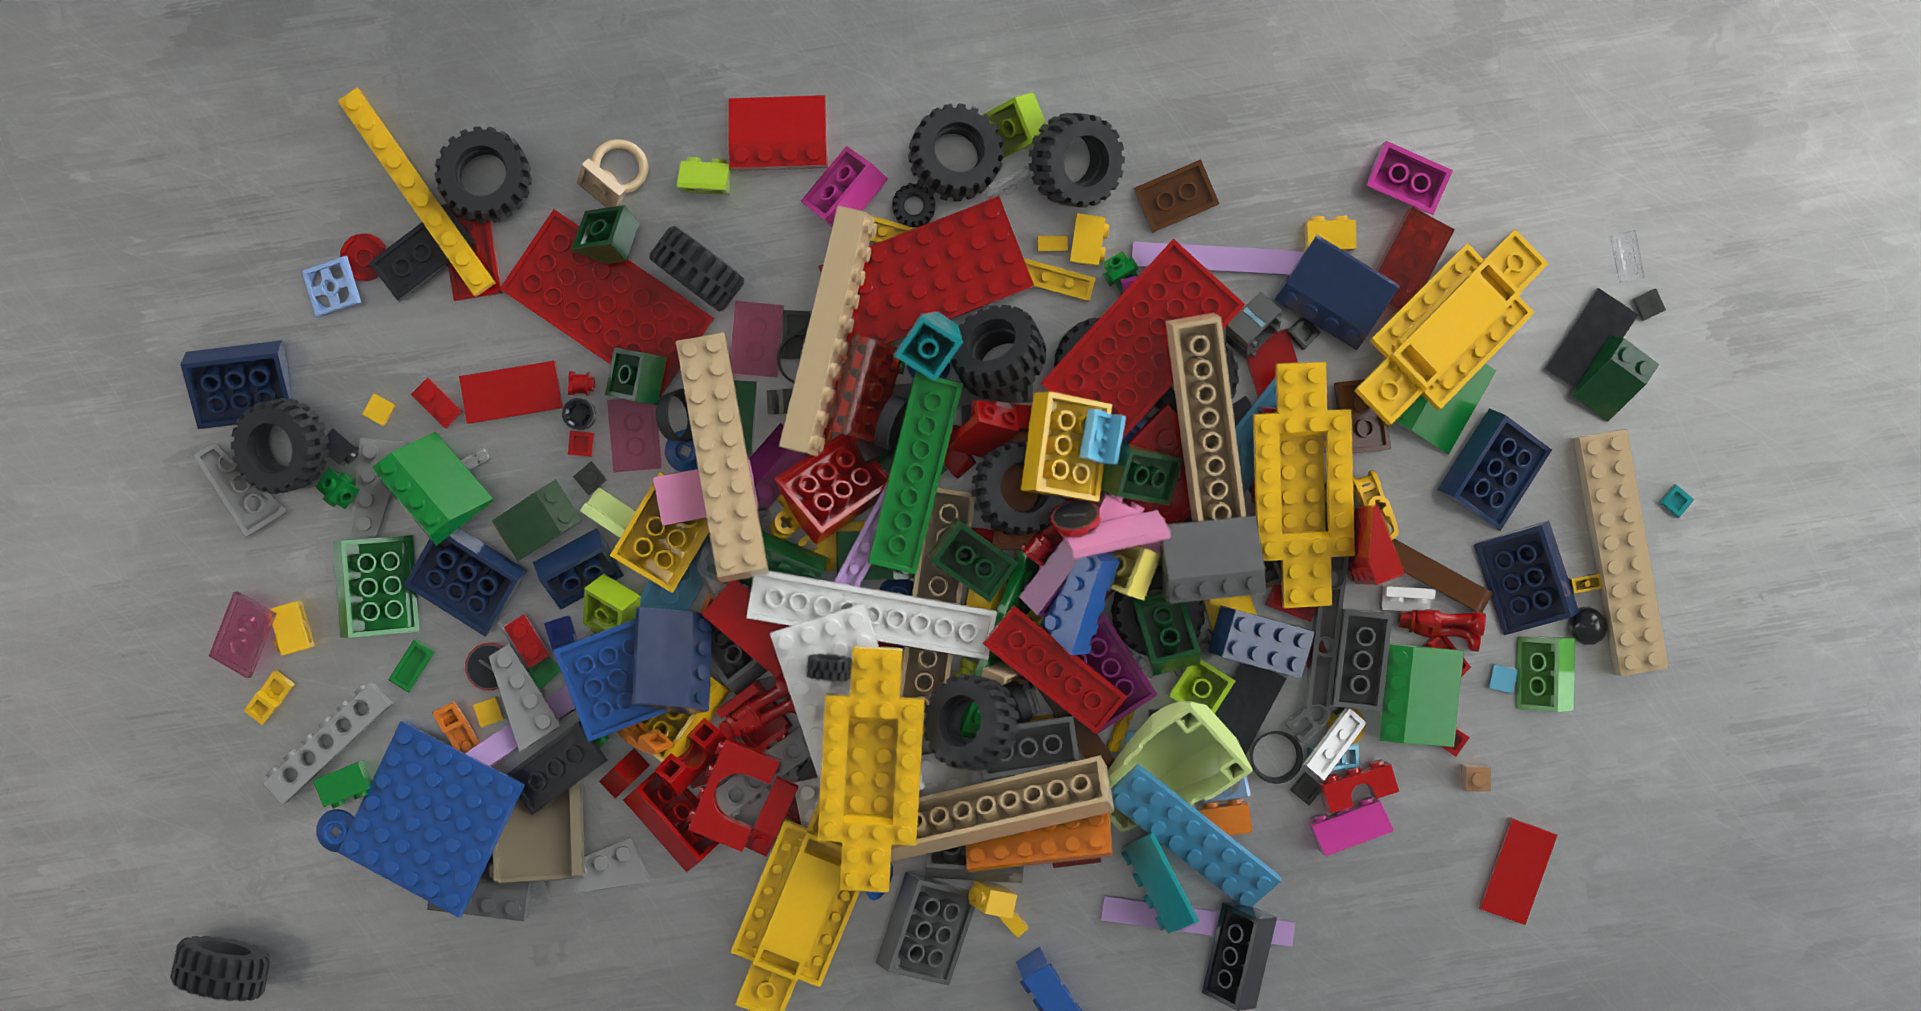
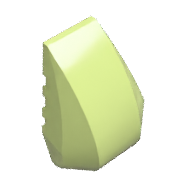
M1185 701L1167 705L1153 713L1130 739L1108 769L1110 787L1112 788L1131 769L1140 764L1191 806H1194V803L1203 799L1207 801L1216 797L1252 773V768L1236 737L1207 705ZM1114 807V812H1110V821L1121 833L1139 826L1116 807Z

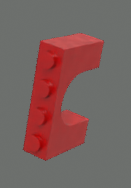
M727 737L725 742L720 741L715 751V755L718 756L715 765L710 764L705 777L709 778L706 787H700L696 797L700 802L697 809H691L686 822L690 823L688 830L742 852L753 826L735 819L721 810L716 798L717 786L726 776L737 773L745 774L771 784L781 759Z

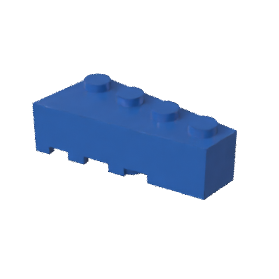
M1110 551L1078 558L1040 624L1070 655L1090 653L1092 647L1090 641L1092 635L1096 634L1099 626L1096 624L1099 613L1104 610L1106 604L1104 598L1107 590L1111 589L1119 564V560Z
M1040 946L1016 962L1023 978L1020 983L1027 994L1032 992L1035 996L1033 1002L1039 1011H1082L1078 1003L1074 1002V998L1066 985L1061 984L1062 981L1052 964H1048L1045 953Z

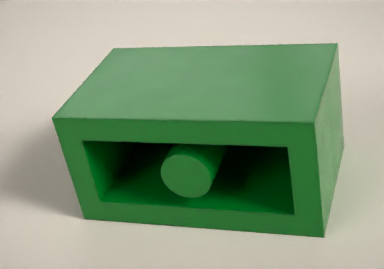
M363 760L313 780L323 807L331 805L332 809L346 804L345 799L354 796L356 800L368 795L367 790L371 788L370 784L372 782Z

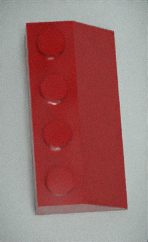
M655 771L623 799L627 806L686 872L703 860L719 844V842L688 830L690 823L686 822L692 808L697 809L700 801L696 799L688 788L678 796L661 782Z

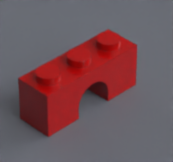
M703 718L688 734L690 745L685 753L679 757L670 753L654 770L661 782L678 796L717 756L715 751L719 742H725L726 738L721 730L706 718Z
M1383 759L1372 761L1369 763V767L1360 769V767L1350 768L1346 770L1347 774L1341 776L1337 774L1328 775L1324 781L1318 783L1325 809L1329 813L1353 807L1352 791L1359 784H1367L1371 796L1376 799L1400 792L1392 764L1386 761L1383 762Z

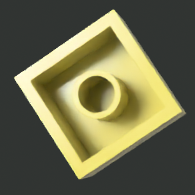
M1140 546L1110 551L1119 560L1111 589L1144 601L1161 554Z

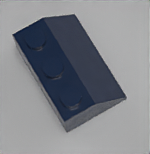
M597 528L533 562L540 583L560 610L584 598V588L601 575L605 574L613 580L624 576L617 560L610 556L612 551Z

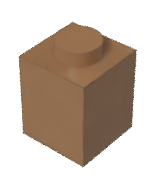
M1461 764V788L1465 791H1491V767L1486 764Z

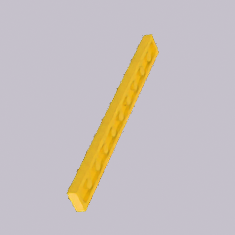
M357 87L339 99L338 103L473 295L477 297L494 285L495 281L360 89Z
M871 216L875 220V224H877L875 237L871 238L870 241L879 243L915 228ZM1024 258L1034 287L1090 301L1096 280L1095 277Z

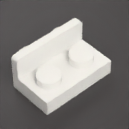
M1382 586L1381 609L1395 611L1430 609V601L1435 599L1436 589Z

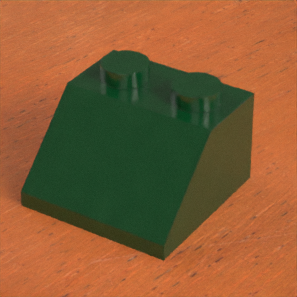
M625 205L587 210L584 212L571 249L575 253L605 264L627 261L640 223Z
M614 348L605 395L657 406L667 358Z

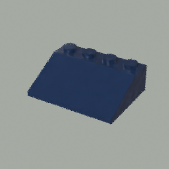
M1316 234L1281 285L1274 300L1353 349L1358 350L1400 285Z
M282 340L185 352L180 364L198 429L236 425L239 416H243L244 411L255 404L280 398L292 399L288 362Z
M1489 408L1437 490L1501 531L1552 449L1507 415Z
M1549 520L1474 544L1489 591L1493 593L1491 598L1504 635L1571 618L1579 612Z
M459 528L437 546L429 538L404 586L486 637L516 592L527 570Z
M647 607L636 608L632 704L687 715L709 711L712 623L702 615L703 613Z

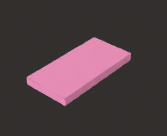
M749 459V466H750V472H751L752 483H753V488H754V494H755V499H756V505H757V508H759L758 500H757V495H756L755 484H754V479H753V473H752V468H751V463H750V459ZM699 469L653 477L662 526L707 518Z
M1157 510L1100 522L1097 528L1094 530L1091 528L1088 530V534L1084 536H1063L1075 559L1171 538L1170 529Z

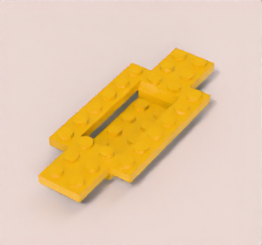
M1516 229L1485 259L1466 243L1369 340L1386 359L1354 391L1388 426L1420 395L1437 411L1440 410L1535 313L1519 295L1549 263ZM1446 299V301L1437 309V307Z
M1326 362L1275 364L1277 412L1253 414L1255 513L1263 561L1281 560L1283 608L1332 605L1331 557L1355 556L1351 410H1327ZM1323 435H1326L1328 531L1325 528Z
M853 646L850 695L825 694L818 841L842 842L840 890L889 892L891 846H916L925 700L923 698L900 697L901 648Z
M820 797L808 827L784 819L730 953L752 961L735 1002V1005L750 1011H785L798 979L821 987L860 891L840 890L842 842L818 841Z

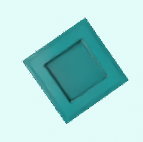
M1674 484L1658 503L1676 518H1680L1694 499L1677 484Z

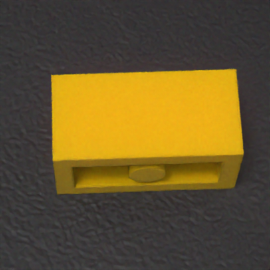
M1068 235L1037 236V252H1068Z
M1599 573L1568 578L1573 594L1602 589Z
M1015 910L1012 919L999 917L1017 938L1029 929L1028 925Z

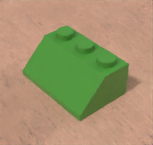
M1518 637L1516 709L1550 712L1574 711L1575 638Z

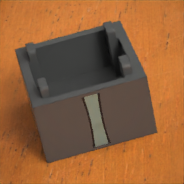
M1260 291L1226 326V342L1246 360L1250 357L1254 358L1256 351L1275 332L1277 334L1281 332L1282 310Z

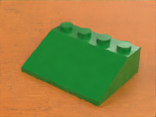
M1485 363L1438 411L1420 395L1393 423L1446 454H1450L1496 370Z
M436 432L392 451L372 466L379 480L436 546L494 501Z
M412 535L333 541L340 638L418 632L417 594L404 586L414 567Z
M1390 643L1379 741L1454 747L1464 650Z

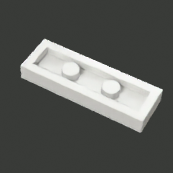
M1345 708L1303 765L1319 779L1325 780L1366 725V722L1350 708Z

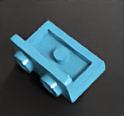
M1088 409L1080 457L1096 463L1116 465L1118 463L1126 417L1109 414L1097 409Z

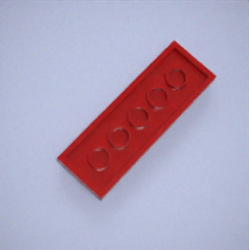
M1014 605L983 641V645L1096 735L1127 698L1126 694L1077 655H1070L1046 630Z

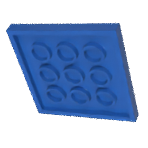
M636 619L553 650L588 742L668 712L666 710L632 704Z

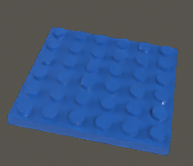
M400 721L370 784L371 788L367 790L368 795L364 796L338 853L452 915L462 917L525 784L420 729Z

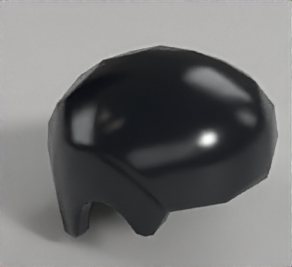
M1590 606L1579 607V612L1568 620L1571 634L1576 641L1583 645H1595L1603 640L1606 635V620L1598 610Z

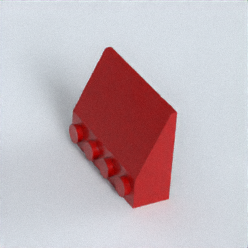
M825 95L729 98L728 145L730 170L756 171L828 168Z
M849 429L826 443L823 451L818 453V457L809 455L774 478V482L800 527L815 545L874 506L888 481L889 475L876 460L865 464L855 445V441L858 439Z
M1378 505L1355 506V556H1349L1347 575L1351 582L1354 581L1355 584L1380 585L1404 575L1405 572Z

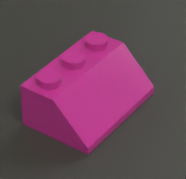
M1385 141L1381 145L1372 165L1366 186L1434 215L1453 170Z
M846 146L802 198L801 202L833 228L838 206L862 211L888 178L871 162Z
M1367 797L1359 800V805L1338 811L1328 816L1327 813L1315 816L1313 818L1314 821L1310 822L1309 825L1318 850L1326 857L1394 832L1380 800Z

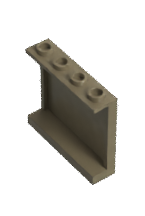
M579 781L533 815H531L521 798H518L492 853L493 863L489 866L490 878H494V882L497 884L585 878L582 781Z

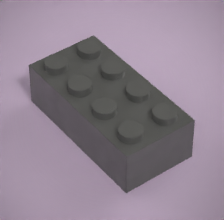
M1343 609L1332 706L1382 712L1393 615Z
M1068 715L1016 723V726H1019V730L1014 736L1016 740L1014 746L1008 749L1010 753L1005 759L1000 758L1001 762L995 767L990 766L989 769L983 770V780L1023 774L1079 761L1073 716Z

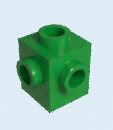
M1123 251L1102 263L1106 271L1103 274L1109 286L1114 285L1120 295H1122L1121 279L1138 276L1136 272L1139 270L1138 265L1133 257L1128 259Z
M330 467L315 486L324 495L323 500L332 507L339 505L344 509L348 507L360 490L353 484L355 480L353 477L345 472L339 473Z

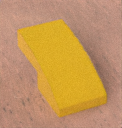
M278 670L273 671L243 711L263 726L292 690L295 683Z

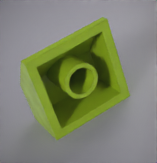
M1034 92L1016 96L986 112L990 117L989 123L991 125L996 123L999 128L997 136L1003 137L1004 144L1001 149L1005 150L1004 158L1033 147L1032 140L1034 136H1039V128L1046 124Z
M687 157V161L680 162L677 188L681 192L730 195L731 170L729 163H726L725 159L712 158L711 162H701L702 158Z
M603 574L584 588L583 624L599 633L636 619V608L640 607L641 596Z
M1201 659L1200 664L1185 668L1168 696L1178 702L1185 701L1205 704L1215 714L1235 683V680Z

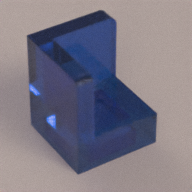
M570 615L544 623L552 651L578 641Z

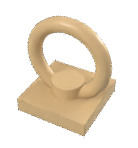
M622 139L606 141L597 147L591 160L587 158L582 164L577 184L606 208L620 206L624 194L637 190L645 182L649 170L647 158L644 152L630 141ZM613 149H623L633 154L639 164L636 178L629 183L619 184L613 174L600 168L603 155Z

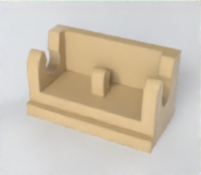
M1005 661L987 666L982 671V677L1001 683V686L1011 681H1017L1019 684L1028 683L1026 678H1022L1020 673Z

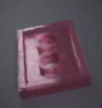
M744 301L735 302L730 356L733 374L778 378L777 352L781 345L784 305Z
M627 399L607 400L613 472L661 469L660 436L656 422L657 406Z
M238 591L233 592L209 657L243 677L251 678L277 613Z

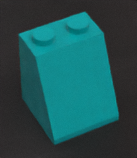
M939 312L921 314L894 353V356L933 381H936L963 343L958 324Z

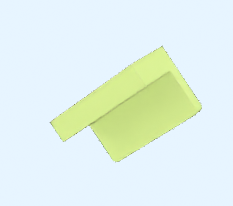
M597 488L588 503H584L580 509V512L619 538L636 512L602 488Z

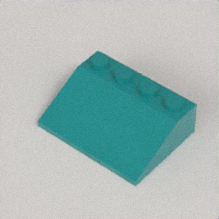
M1147 833L1122 846L1124 852L1121 855L1127 866L1130 864L1133 866L1136 873L1132 874L1138 887L1143 886L1147 894L1143 897L1149 909L1154 907L1158 915L1155 917V921L1161 931L1165 929L1167 933H1172L1199 922L1154 833Z

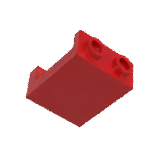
M977 400L974 403L975 415L963 426L953 424L947 449L983 458L988 452H992L994 448L1005 444L1019 432L1017 411Z
M757 679L718 708L716 713L721 719L727 715L731 716L746 700H753L766 693L767 690L760 680ZM774 701L761 708L759 712L763 713L778 704ZM783 715L764 725L760 731L756 730L744 735L741 734V738L746 745L766 752L771 748L769 746L774 740L781 742L789 735L788 730L793 725L787 716Z

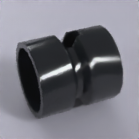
M571 399L562 409L563 421L572 429H589L597 420L598 413L596 407L586 399Z

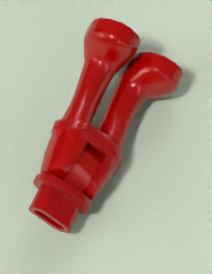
M1416 609L1412 610L1411 613L1401 611L1398 627L1406 628L1410 633L1414 631L1417 635L1429 638L1460 637L1466 640L1470 651L1479 652L1481 636L1484 635L1486 614L1483 612L1446 614L1441 613L1440 610L1431 609L1419 611Z
M783 672L775 678V686L753 700H746L731 716H726L727 720L718 724L725 738H734L735 736L740 738L741 734L744 735L756 730L760 731L764 725L788 713L797 714L791 695L775 707L763 713L759 712L761 708L790 694Z

